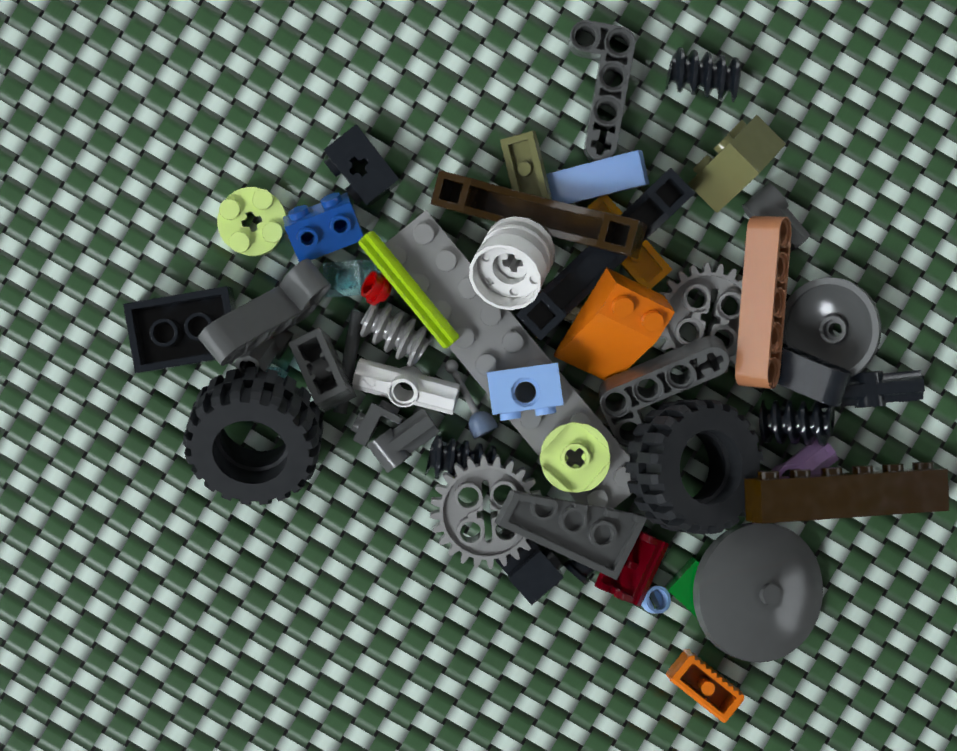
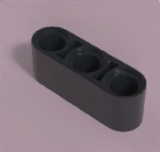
M783 343L778 384L824 404L839 407L852 372Z

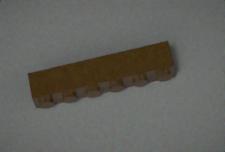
M912 462V469H904V464L900 463L882 464L881 471H873L872 465L852 466V472L842 473V467L821 468V474L811 475V469L789 470V476L779 477V471H758V478L744 479L746 521L766 524L949 511L948 469L934 468V462Z

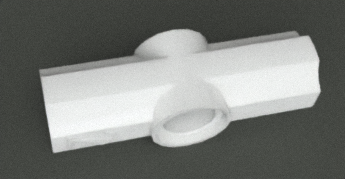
M360 358L357 363L352 382L353 389L389 398L394 405L406 408L416 405L450 415L454 413L460 391V384L423 375L414 366L397 368ZM400 383H408L413 390L403 389Z

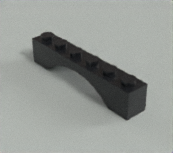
M670 168L620 216L636 219L647 224L644 242L687 202L695 192ZM588 246L538 293L533 302L521 309L515 316L539 341L542 340L594 289L606 268L614 270L628 256Z

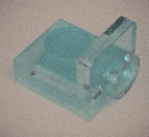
M372 260L323 263V275L331 284V288L326 293L325 298L361 295V287L366 277L372 271L379 273L376 265Z

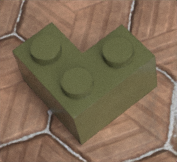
M758 115L748 124L741 120L714 147L718 154L713 159L707 154L693 168L697 175L688 185L718 213L769 164L786 143Z

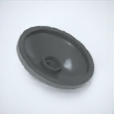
M819 278L799 287L787 300L783 332L784 344L843 367L852 372L851 377L861 372L875 356L881 339L880 315L872 298L857 284L841 278ZM837 323L842 328L839 336H836L833 332V327Z

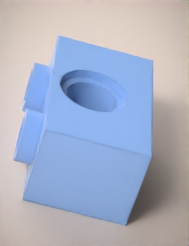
M558 363L486 372L492 415L500 414V421L521 418V411L535 409L536 416L557 413L556 406L564 405ZM521 382H529L535 388V396L529 402H520L515 396V389Z

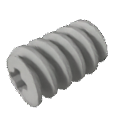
M380 302L374 306L370 305L360 322L362 325L360 336L366 337L371 332H374L372 338L374 345L385 339V352H389L394 347H397L395 358L400 360L408 354L407 366L412 367L426 351L434 336L426 338L427 328L425 325L417 331L414 330L415 318L403 323V310L392 316V303L387 304L382 309L379 307Z

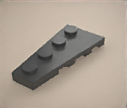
M510 490L495 523L617 580L647 518L639 513Z

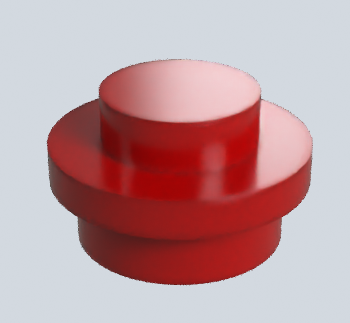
M372 271L363 282L361 296L366 298L367 303L373 306L388 298L392 285L382 272Z

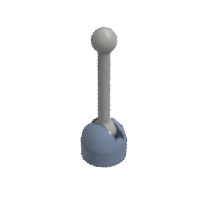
M448 360L445 363V370L452 374L457 384H460V391L472 412L468 425L475 440L498 428V425L490 413L478 411L457 371L458 363L455 360Z

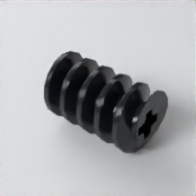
M679 47L671 58L665 89L668 90L671 83L675 81L677 92L681 93L685 85L690 84L691 95H695L699 87L702 86L704 96L707 98L713 89H717L718 100H722L726 92L730 91L731 100L734 102L737 97L741 77L739 59L733 57L728 66H726L725 56L719 55L713 64L711 53L706 52L699 61L697 50H692L686 59L684 49Z
M762 400L759 414V429L762 440L765 443H770L775 435L776 441L779 444H783L789 436L790 442L793 445H797L803 436L805 444L812 445L817 436L818 443L821 446H825L830 436H833L835 409L834 406L828 405L826 412H823L820 402L816 401L813 410L808 411L806 401H802L799 409L794 410L792 400L787 401L784 410L780 409L778 400H774L771 409H767L765 401Z
M437 435L431 443L425 477L431 468H434L436 479H440L444 471L455 476L454 464L457 462L465 469L468 467L467 457L469 456L475 464H480L481 455L484 454L482 443H477L473 451H470L469 441L464 440L458 449L455 438L451 437L446 446H443L442 436ZM493 445L490 446L485 454L488 463H492L497 454L496 447Z

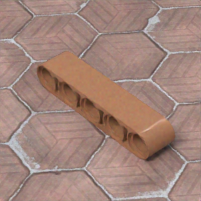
M752 216L747 224L735 364V379L739 386L774 389L779 381L792 236L791 222L788 217Z

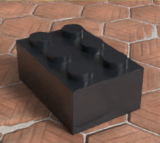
M224 286L123 304L135 373H146L216 361L200 342L198 336L210 323L236 309L233 288Z

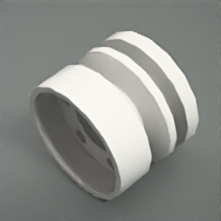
M513 216L499 220L491 226L469 266V279L474 291L483 301L496 308L515 310L529 305L536 299L555 261V246L550 234L540 224L529 218Z

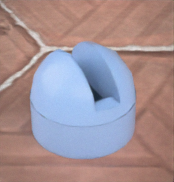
M651 586L641 606L645 611L652 614L663 613L670 606V594L662 586Z

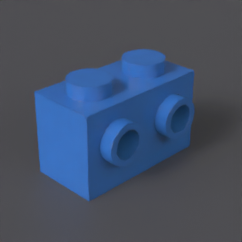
M338 192L324 196L320 200L321 203L307 207V205L297 206L291 209L287 216L283 217L284 228L299 262L307 258L311 261L355 244L364 236L348 193L342 195Z

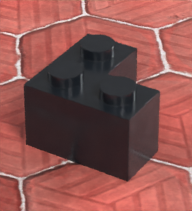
M503 528L499 533L502 535H508L512 533V531ZM526 539L531 549L528 551L519 547V560L515 559L511 554L506 556L507 566H503L499 558L494 560L507 573L508 579L533 605L564 578L560 570L564 565L551 549L545 548L543 550L538 543Z

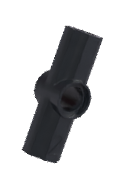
M921 370L883 373V371L860 372L850 378L839 407L885 406L888 402L922 400L925 388ZM820 402L821 408H828L827 404Z

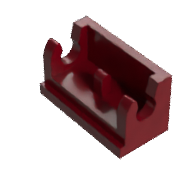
M641 530L617 580L600 573L594 586L614 594V597L641 607L669 544Z

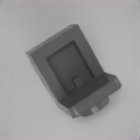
M381 400L379 405L372 402L366 414L359 412L351 428L352 431L356 432L353 440L366 446L382 416L400 425L403 417L398 415L400 408L385 400Z

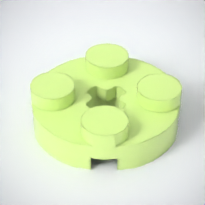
M245 187L231 193L220 204L217 217L218 231L225 244L235 252L250 257L262 256L272 252L283 239L286 232L283 217L287 216L280 200L268 190L257 187ZM253 212L255 217L261 216L262 222L257 224L258 230L252 231L250 227H244L243 221L247 219L248 213Z
M569 422L557 426L545 437L541 445L539 460L543 474L553 486L564 492L579 493L592 490L604 480L610 467V452L608 442L597 429L588 424ZM578 448H581L584 452L581 455L584 463L581 466L578 464H573L571 467L568 466L566 462L569 457L566 455V452L569 449L576 451Z

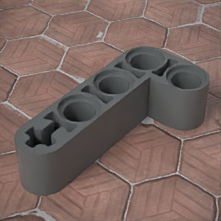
M582 20L572 27L568 38V46L576 56L599 61L584 142V154L590 162L612 157L617 148L635 49V37L628 28L623 26ZM581 31H586L592 35L594 43L588 47H583L576 42L575 35ZM613 38H622L627 44V50L622 53L614 52L609 45V41ZM614 71L620 75L621 84L617 87H610L604 82L603 75L606 72ZM602 105L611 106L615 111V118L611 121L601 120L598 117L597 108ZM600 130L607 131L603 144L609 148L602 155L596 154V148L591 147V144H596L599 139Z
M304 259L286 274L279 286L216 319L202 330L198 339L217 362L224 366L307 318L329 291L331 284L310 259Z
M705 336L605 379L599 387L600 406L617 442L624 447H628L629 442L635 441L636 436L633 435L635 429L626 431L620 427L627 422H633L637 426L638 424H644L640 409L723 374L729 366V357L723 341L716 336ZM713 352L717 358L710 360L707 354ZM695 358H696L697 363H698V365H699V366L696 367V368H695L694 363H693V359H695ZM677 365L688 367L686 372L680 375L670 372ZM644 379L655 381V384L650 388H642L638 385ZM617 392L622 394L623 398L612 402L607 399V396Z

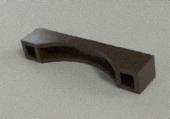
M439 170L430 203L443 209L493 222L513 216L529 218L540 224L551 237L636 259L639 258L647 224L636 219L523 193Z

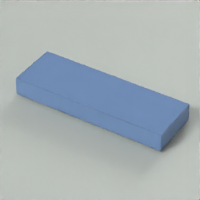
M642 150L546 174L552 200L567 204H574L649 185Z

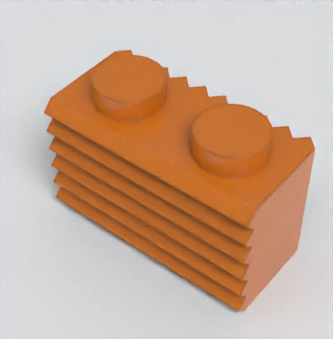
M684 649L666 672L671 682L723 723L729 720L744 701V694L738 687H735L722 674H719L706 662H703L690 649Z

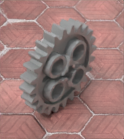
M704 263L702 273H699L695 265L689 267L690 277L679 271L676 273L679 280L678 284L671 280L666 282L670 293H659L666 297L675 313L660 336L666 339V342L660 347L661 350L669 348L674 350L703 337L706 322L701 320V315L709 312L711 291L716 289L717 297L711 312V316L716 318V323L708 326L707 336H714L718 330H724L728 333L730 342L726 350L729 361L735 366L742 279L735 280L737 272L735 268L725 275L723 264H719L715 271L711 272L709 263ZM691 289L699 290L704 296V302L699 308L691 307L688 304L687 295ZM726 296L732 297L737 303V310L731 316L726 315L721 309V302ZM686 322L693 324L696 328V337L691 342L684 341L679 334L680 327ZM713 352L707 354L710 360L717 358ZM696 358L693 359V363L696 368L699 365L697 363ZM681 365L682 369L687 368L685 365Z
M482 454L480 464H475L469 456L467 457L468 467L465 469L457 462L454 464L455 476L447 472L443 473V477L448 483L446 486L436 484L435 490L442 496L431 498V504L439 507V509L431 511L430 518L440 520V522L436 523L432 530L433 532H444L439 539V544L451 543L448 550L450 556L458 551L462 552L460 559L462 564L469 557L474 558L475 568H478L483 559L487 561L489 569H492L494 559L499 558L502 565L507 566V555L511 554L515 559L519 560L518 548L522 547L529 551L531 547L526 540L527 538L512 532L508 535H502L497 532L495 520L505 500H498L493 495L494 490L500 485H508L513 491L541 495L540 490L530 491V488L536 483L535 479L528 478L523 480L526 469L521 467L514 472V461L512 459L505 466H502L500 456L497 454L492 463H488L485 454ZM483 481H488L491 510H497L491 512L492 540L490 542L485 540L484 515L482 512H477L483 510ZM472 487L478 492V497L471 503H465L458 497L460 490ZM474 522L478 524L480 532L474 537H466L461 532V528L465 523Z

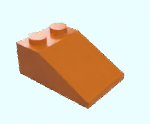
M606 268L556 349L554 357L605 380L608 377L628 370L651 348L661 336L675 311L664 295Z

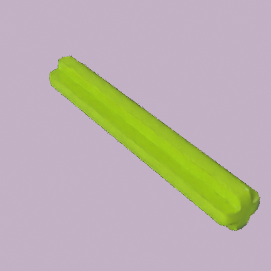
M374 231L366 233L358 241L360 247L443 348L450 347L458 340V333Z

